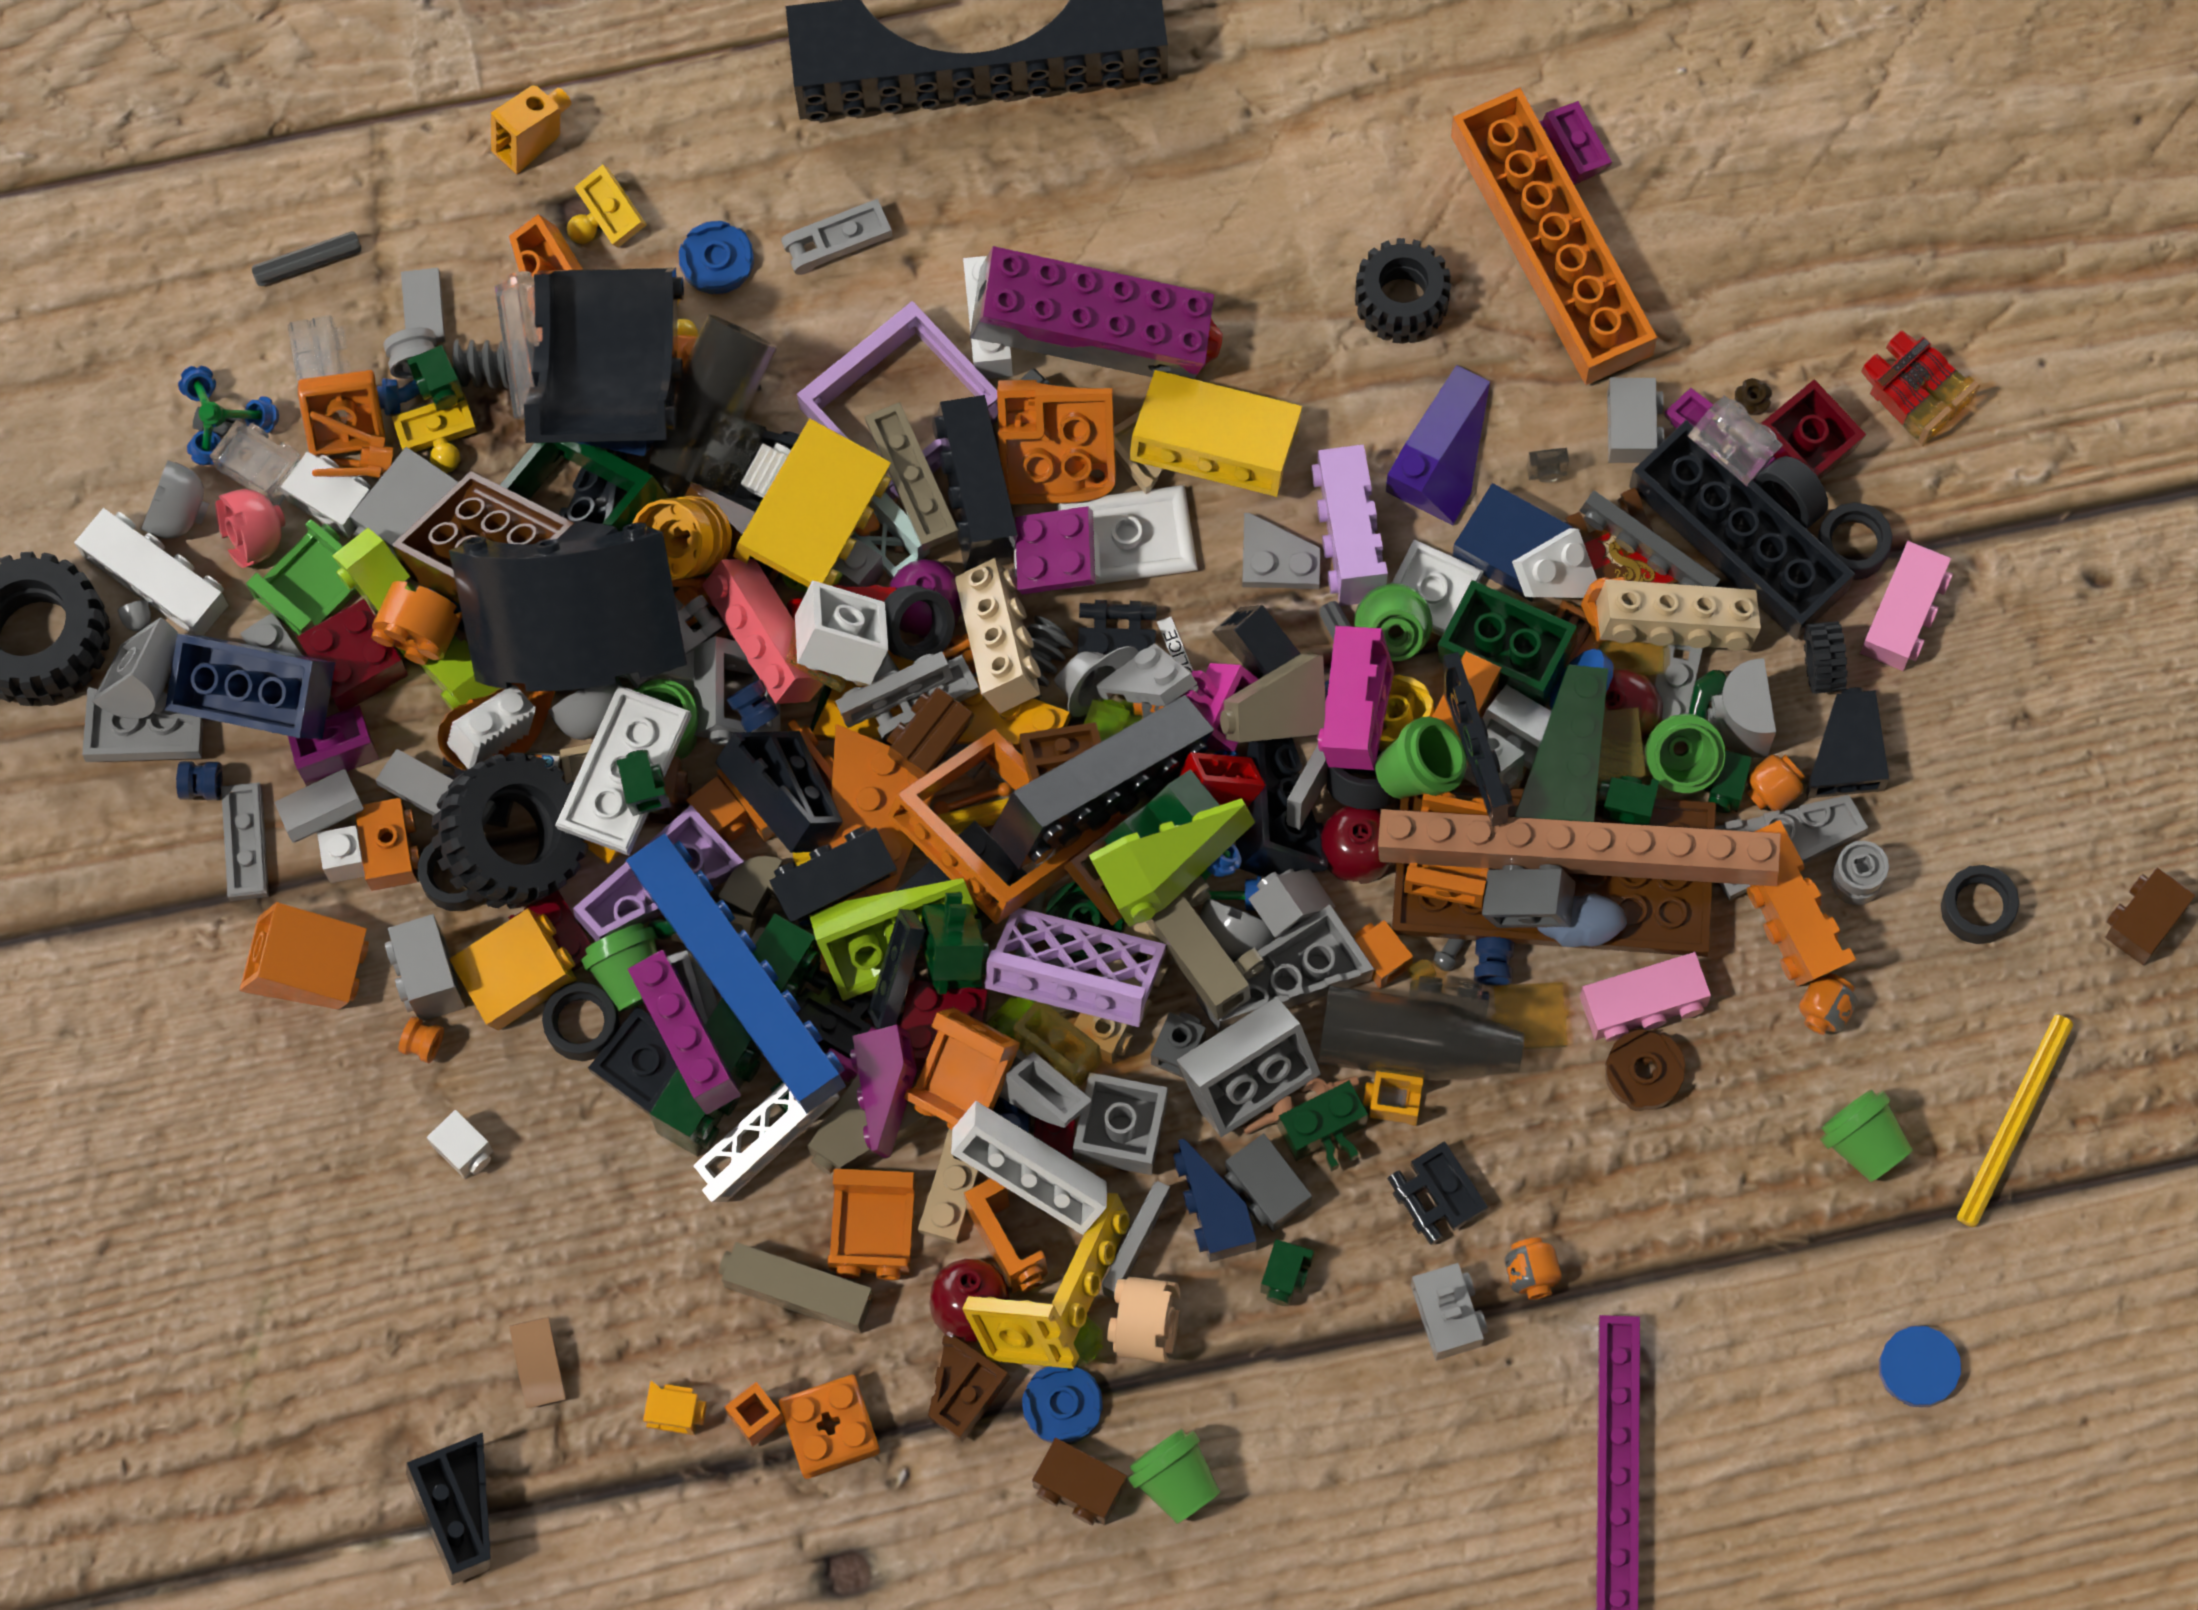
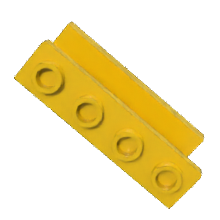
M1155 370L1132 434L1129 460L1277 497L1294 436L1297 435L1299 430L1302 406Z
M809 418L738 541L733 557L746 564L750 557H753L808 588L812 580L832 586L839 573L833 569L839 558L846 561L856 544V540L851 538L856 527L864 530L874 512V509L869 507L873 497L876 496L881 499L892 478L886 476L891 462Z

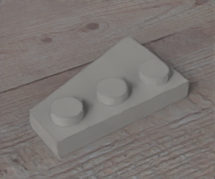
M88 687L82 753L85 762L200 759L202 757L204 724L200 717L166 711L165 708L157 715L152 712L149 716L139 719L116 716L92 702L98 689Z

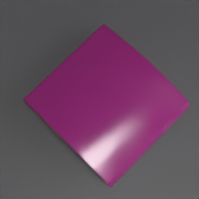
M1579 101L1546 112L1543 120L1539 121L1574 185L1595 176L1611 166L1612 161Z

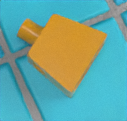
M530 86L491 112V151L516 175L520 173L559 137L560 115L572 105L569 96L561 88H556L547 95L538 86Z

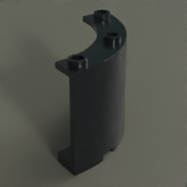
M676 268L549 270L535 273V327L542 328V341H539V346H534L532 376L535 387H530L528 397L524 403L525 443L666 440L670 430H676V408L674 406L676 381H683L682 358H677V300L684 299L683 277H677Z
M632 523L624 526L623 531L600 537L561 543L557 539H546L536 544L500 543L487 540L483 536H475L465 539L462 542V546L449 550L475 682L502 689L512 687L511 683H524L526 691L575 690L616 684L615 676L638 672L641 679L687 665L662 531L650 528L645 523Z

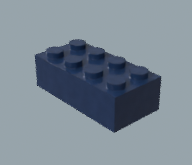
M177 634L165 710L296 738L323 739L335 662L202 635Z

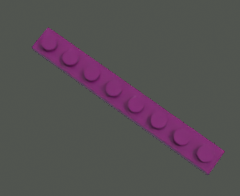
M1599 1315L1596 1610H1638L1640 1317Z

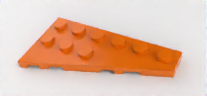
M836 724L831 797L843 823L829 843L833 849L847 842L844 836L862 826H866L868 831L876 827L897 868L896 875L844 901L893 892L896 890L914 842L888 818L897 794L919 779L889 757V745ZM934 794L927 798L925 801H923L928 807L931 804ZM821 953L820 972L832 976Z

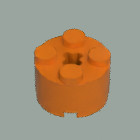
M392 582L372 624L374 631L371 638L381 645L387 647L394 645L406 651L404 656L420 665H426L428 659H443L462 619V612L454 614L457 606L447 598L428 588L418 586L416 592L405 589L408 582Z

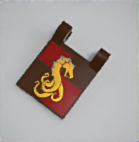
M1634 487L1621 493V498L1617 500L1620 508L1653 531L1636 488ZM1580 512L1565 518V523L1572 526V529H1579L1597 579L1624 577L1626 581L1678 583V580L1668 573L1661 575L1650 568L1647 564L1648 559L1638 552L1630 553L1616 543L1615 539L1617 537L1607 530H1595L1589 533Z

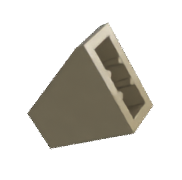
M1310 653L1300 654L1225 699L1224 710L1220 716V724L1223 733L1226 734V739L1241 743L1319 735V731L1321 728H1324L1326 698L1323 656Z
M859 1073L808 1144L810 1155L813 1157L811 1162L829 1175H831L834 1169H857L878 1156V1154L872 1152L867 1147L863 1135V1127L867 1125L865 1111L861 1109L857 1099V1088L861 1087ZM907 1101L894 1145L923 1129L930 1121L929 1116L917 1112L913 1108L914 1104Z

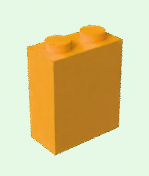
M527 908L449 959L485 1024L498 1031L549 999L555 991L564 985L577 981L571 970L575 967V963L563 946L561 948L557 946L552 937L556 934V930L545 914L540 916Z

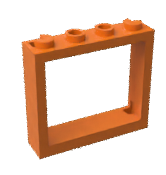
M993 729L898 793L888 818L951 880L964 878L973 902L995 924H998L1067 875L1068 872L1064 866L1099 840L1103 834L1099 830L1092 831L1091 828L1084 831L1075 843L1067 848H1063L1009 887L923 802L983 760L1014 790L1029 783L1023 756L1010 741Z

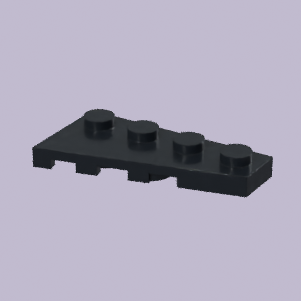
M1459 652L1444 655V697L1492 827L1508 823V807L1513 806L1512 795L1508 784H1501L1498 774L1501 772L1499 760L1495 750H1490L1487 741V728L1483 718L1479 716L1475 696L1468 682Z

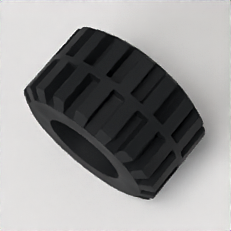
M1397 238L1395 245H1391L1389 240L1381 243L1380 251L1374 247L1368 252V260L1363 258L1356 277L1355 306H1358L1357 314L1360 320L1365 319V327L1370 332L1374 329L1378 330L1377 337L1385 340L1387 335L1393 337L1392 343H1401V338H1408V342L1412 343L1417 341V335L1421 334L1426 338L1431 335L1432 327L1438 329L1442 324L1443 316H1446L1449 306L1451 275L1449 268L1445 269L1444 258L1441 255L1434 257L1435 249L1428 245L1424 249L1421 248V241L1413 239L1412 244H1405V238ZM1406 279L1418 284L1424 291V294L1415 301L1400 303L1388 298L1381 289L1390 281Z

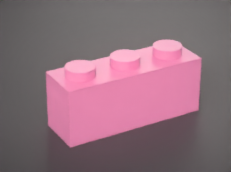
M1907 541L1860 654L1901 671H1904L1908 659L1916 662L1925 641L1918 638L1922 626L1931 627L1939 608L1932 604L1936 593L1945 594L1953 574L1946 571L1951 558Z
M1695 952L1582 986L1580 1000L1594 1039L1606 1038L1607 1042L1616 1041L1629 1033L1628 1030L1643 1026L1644 1030L1658 1028L1667 1022V1018L1681 1015L1682 1019L1699 1015L1704 1012L1703 1007H1707L1711 997Z

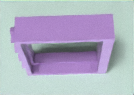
M913 301L797 393L799 409L808 418L847 438L821 409L916 333L974 396L985 395L991 423L994 424L998 420L997 390ZM940 439L933 441L922 450L932 473L941 466L940 452H942V445ZM891 480L885 492L893 500L896 497L899 498V495Z

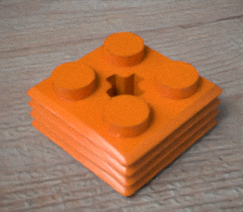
M367 370L300 379L298 381V398L308 450L314 456L361 451L362 446L369 447L370 444L312 419L310 413L313 411L372 436L385 437L374 371ZM345 410V412H347V416L340 417L339 413L336 411Z
M851 1374L779 1400V1406L797 1461L805 1479L876 1456L880 1453V1448L855 1375ZM826 1418H831L833 1422L840 1421V1424L835 1426L836 1433L833 1435H828L825 1430L818 1431L819 1427L824 1425L823 1420Z

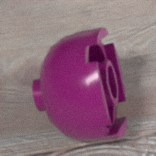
M921 559L909 562L897 571L890 582V587H896L897 590L903 586L917 585L936 591L949 601L954 612L955 625L959 621L962 607L955 581L956 574L950 567L937 560ZM916 601L910 605L902 615L900 629L906 633L908 631L919 635L920 638H925L932 625V611L929 605L922 601Z

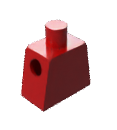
M1190 752L1179 775L1180 777L1191 769L1219 805L1242 798L1248 808L1266 786L1252 758Z

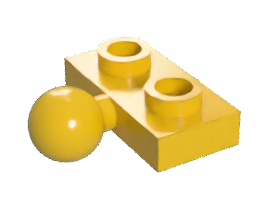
M602 164L574 187L590 213L588 215L578 214L569 220L567 234L573 242L578 244L589 243L594 239L597 226L599 225L612 245L619 248L647 225L610 169Z
M465 395V400L456 403L453 407L446 410L437 411L432 403L392 416L402 451L405 447H408L413 452H418L434 446L430 454L431 464L445 473L454 471L459 466L461 456L457 447L448 443V441L477 432Z

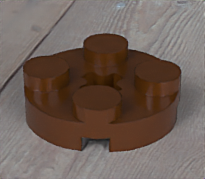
M1635 1030L1623 1035L1614 1043L1605 1063L1606 1082L1612 1094L1634 1111L1658 1109L1670 1103L1677 1096L1684 1081L1685 1059L1678 1045L1670 1037L1651 1033L1648 1030ZM1639 1061H1643L1645 1065L1652 1063L1655 1066L1651 1073L1653 1078L1646 1079L1644 1076L1638 1077L1635 1072L1638 1070L1637 1063Z

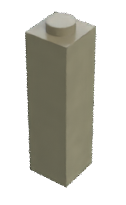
M735 1242L732 1253L729 1251L724 1253L718 1271L719 1274L723 1275L722 1282L727 1289L859 1334L862 1331L874 1298L872 1288L738 1242Z

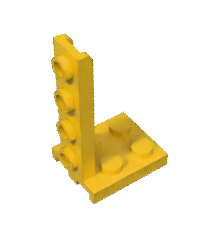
M1107 1193V1208L1084 1233L1052 1304L1035 1303L1029 1300H1002L994 1297H967L962 1310L990 1361L1074 1369L1079 1359V1354L1073 1343L1080 1328L1086 1322L1087 1312L1094 1297L1100 1292L1101 1282L1109 1265L1115 1259L1116 1249L1121 1238L1129 1228V1214L1125 1210L1118 1193Z

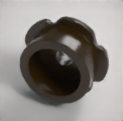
M1750 378L1743 381L1742 386L1736 388L1734 396L1742 412L1748 415H1757L1770 407L1772 390L1768 384L1760 383L1758 379ZM1755 393L1757 398H1751L1750 394Z

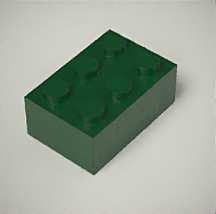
M1471 580L1438 643V659L1443 664V656L1459 652L1461 659L1465 651L1501 667L1498 689L1502 690L1507 684L1545 707L1577 645V626Z

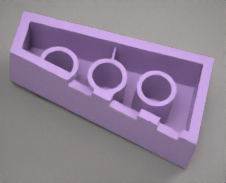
M1364 444L1318 450L1317 464L1311 465L1314 487H1321L1323 498L1317 500L1319 522H1326L1328 535H1322L1325 558H1332L1334 570L1328 571L1329 589L1331 594L1337 593L1340 606L1359 604L1368 592L1378 586L1387 584L1388 572L1386 562H1383L1380 533L1375 534V531H1377L1375 502L1369 499L1372 490Z
M692 805L646 844L648 845L664 833L673 844L680 840L693 859L687 863L694 874L701 870L713 888L726 882L734 869L744 864V861ZM627 862L573 908L575 919L596 942L619 930L638 923L645 924L662 915Z

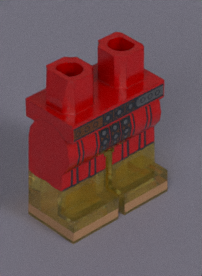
M1901 330L1886 346V349L1897 361L1890 366L1880 355L1875 354L1864 364L1861 372L1873 385L1870 395L1877 401L1880 400L1882 405L1924 446L1947 425L1948 421H1951L1974 400L1980 385L1970 376L1965 378L1938 350L1931 347V343L1924 336L1919 341H1916Z

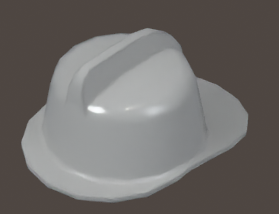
M1125 646L1107 655L1099 652L1084 651L1072 658L1054 679L1057 687L1069 698L1068 711L1074 717H1081L1095 708L1103 700L1095 685L1135 658L1139 651L1135 647Z

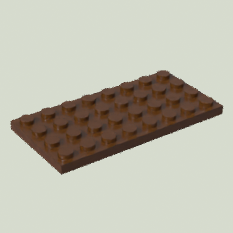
M1459 785L1454 790L1449 791L1457 799L1471 801L1474 798L1482 799L1477 786ZM1510 789L1513 806L1508 807V817H1514L1524 789ZM1423 794L1401 799L1400 810L1421 812ZM1596 794L1594 822L1623 824L1602 819L1604 805L1597 804L1599 795ZM1655 799L1649 825L1715 829L1716 803ZM1396 863L1392 930L1396 935L1462 940L1500 937L1512 940L1517 944L1562 947L1555 939L1538 931L1537 927H1495L1482 915L1483 904L1482 908L1405 893V877L1409 864ZM1567 873L1576 882L1574 896L1581 897L1586 894H1597L1607 897L1624 910L1627 919L1625 928L1609 941L1593 947L1578 946L1573 948L1687 955L1695 952L1699 957H1708L1712 882Z

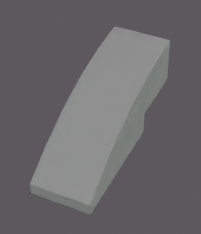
M1019 1049L1009 1072L1006 1074V1079L999 1095L1022 1111L1063 1128L1092 1104V1100L1034 1051L1027 1056Z

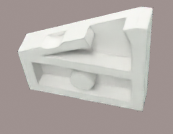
M1569 528L1512 561L1525 597L1584 598L1589 585L1597 580L1579 529Z

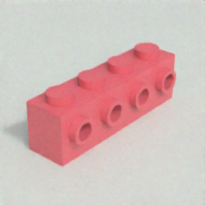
M739 559L721 560L702 587L711 599L712 605L717 609L729 628L730 634L744 652L750 666L762 681L768 695L775 704L810 702L829 678V675L825 671L812 670L797 663L795 621L756 559H749L747 564Z

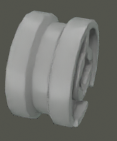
M423 327L409 328L396 332L385 340L383 346L386 356L390 358L388 365L392 376L402 379L413 378L407 359L436 347L437 340L433 330Z

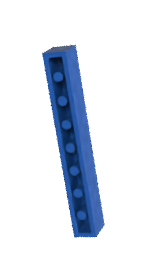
M665 833L626 859V862L803 1111L808 1114L846 1087L840 1076V1073L845 1071L844 1067L832 1051L824 1054L817 1044L823 1039L811 1021L808 1020L803 1024L798 1018L796 1012L801 1010L791 993L788 990L780 993L774 982L779 978L765 959L761 963L756 960L752 952L757 947L746 931L743 929L737 933L730 924L735 920V917L725 902L720 900L718 903H715L709 895L714 890L713 886L701 870L695 874L687 863L693 859L680 840L673 844Z

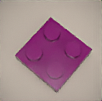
M1086 506L1015 517V526L1018 534L1016 540L1017 590L1022 595L1096 584L1093 510L1090 507Z

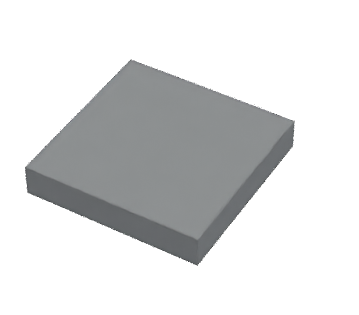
M345 769L274 802L292 843H296L364 809Z

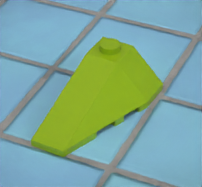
M1241 798L1198 812L1193 817L1192 822L1174 826L1172 821L1161 824L1160 832L1140 838L1137 832L1124 836L1090 854L1089 857L1117 909L1128 926L1131 927L1137 923L1150 920L1157 912L1165 909L1240 838L1255 821Z
M964 878L847 900L809 915L817 944L843 1001L875 989L899 909L914 910L921 921L923 904H944L945 893L961 892L963 896L962 904H970L973 914L978 913Z

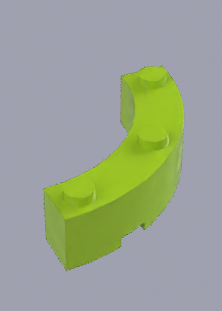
M366 528L332 555L340 567L336 571L337 576L349 590L355 587L376 615L392 582H404L410 577L384 540L369 528ZM409 582L405 589L416 592L415 587ZM455 635L443 659H428L426 665L418 664L443 691L440 696L451 710L459 705L466 704L470 699L487 696L499 689L475 682L468 643L465 640L461 642ZM394 646L399 654L405 658L404 654L406 651Z

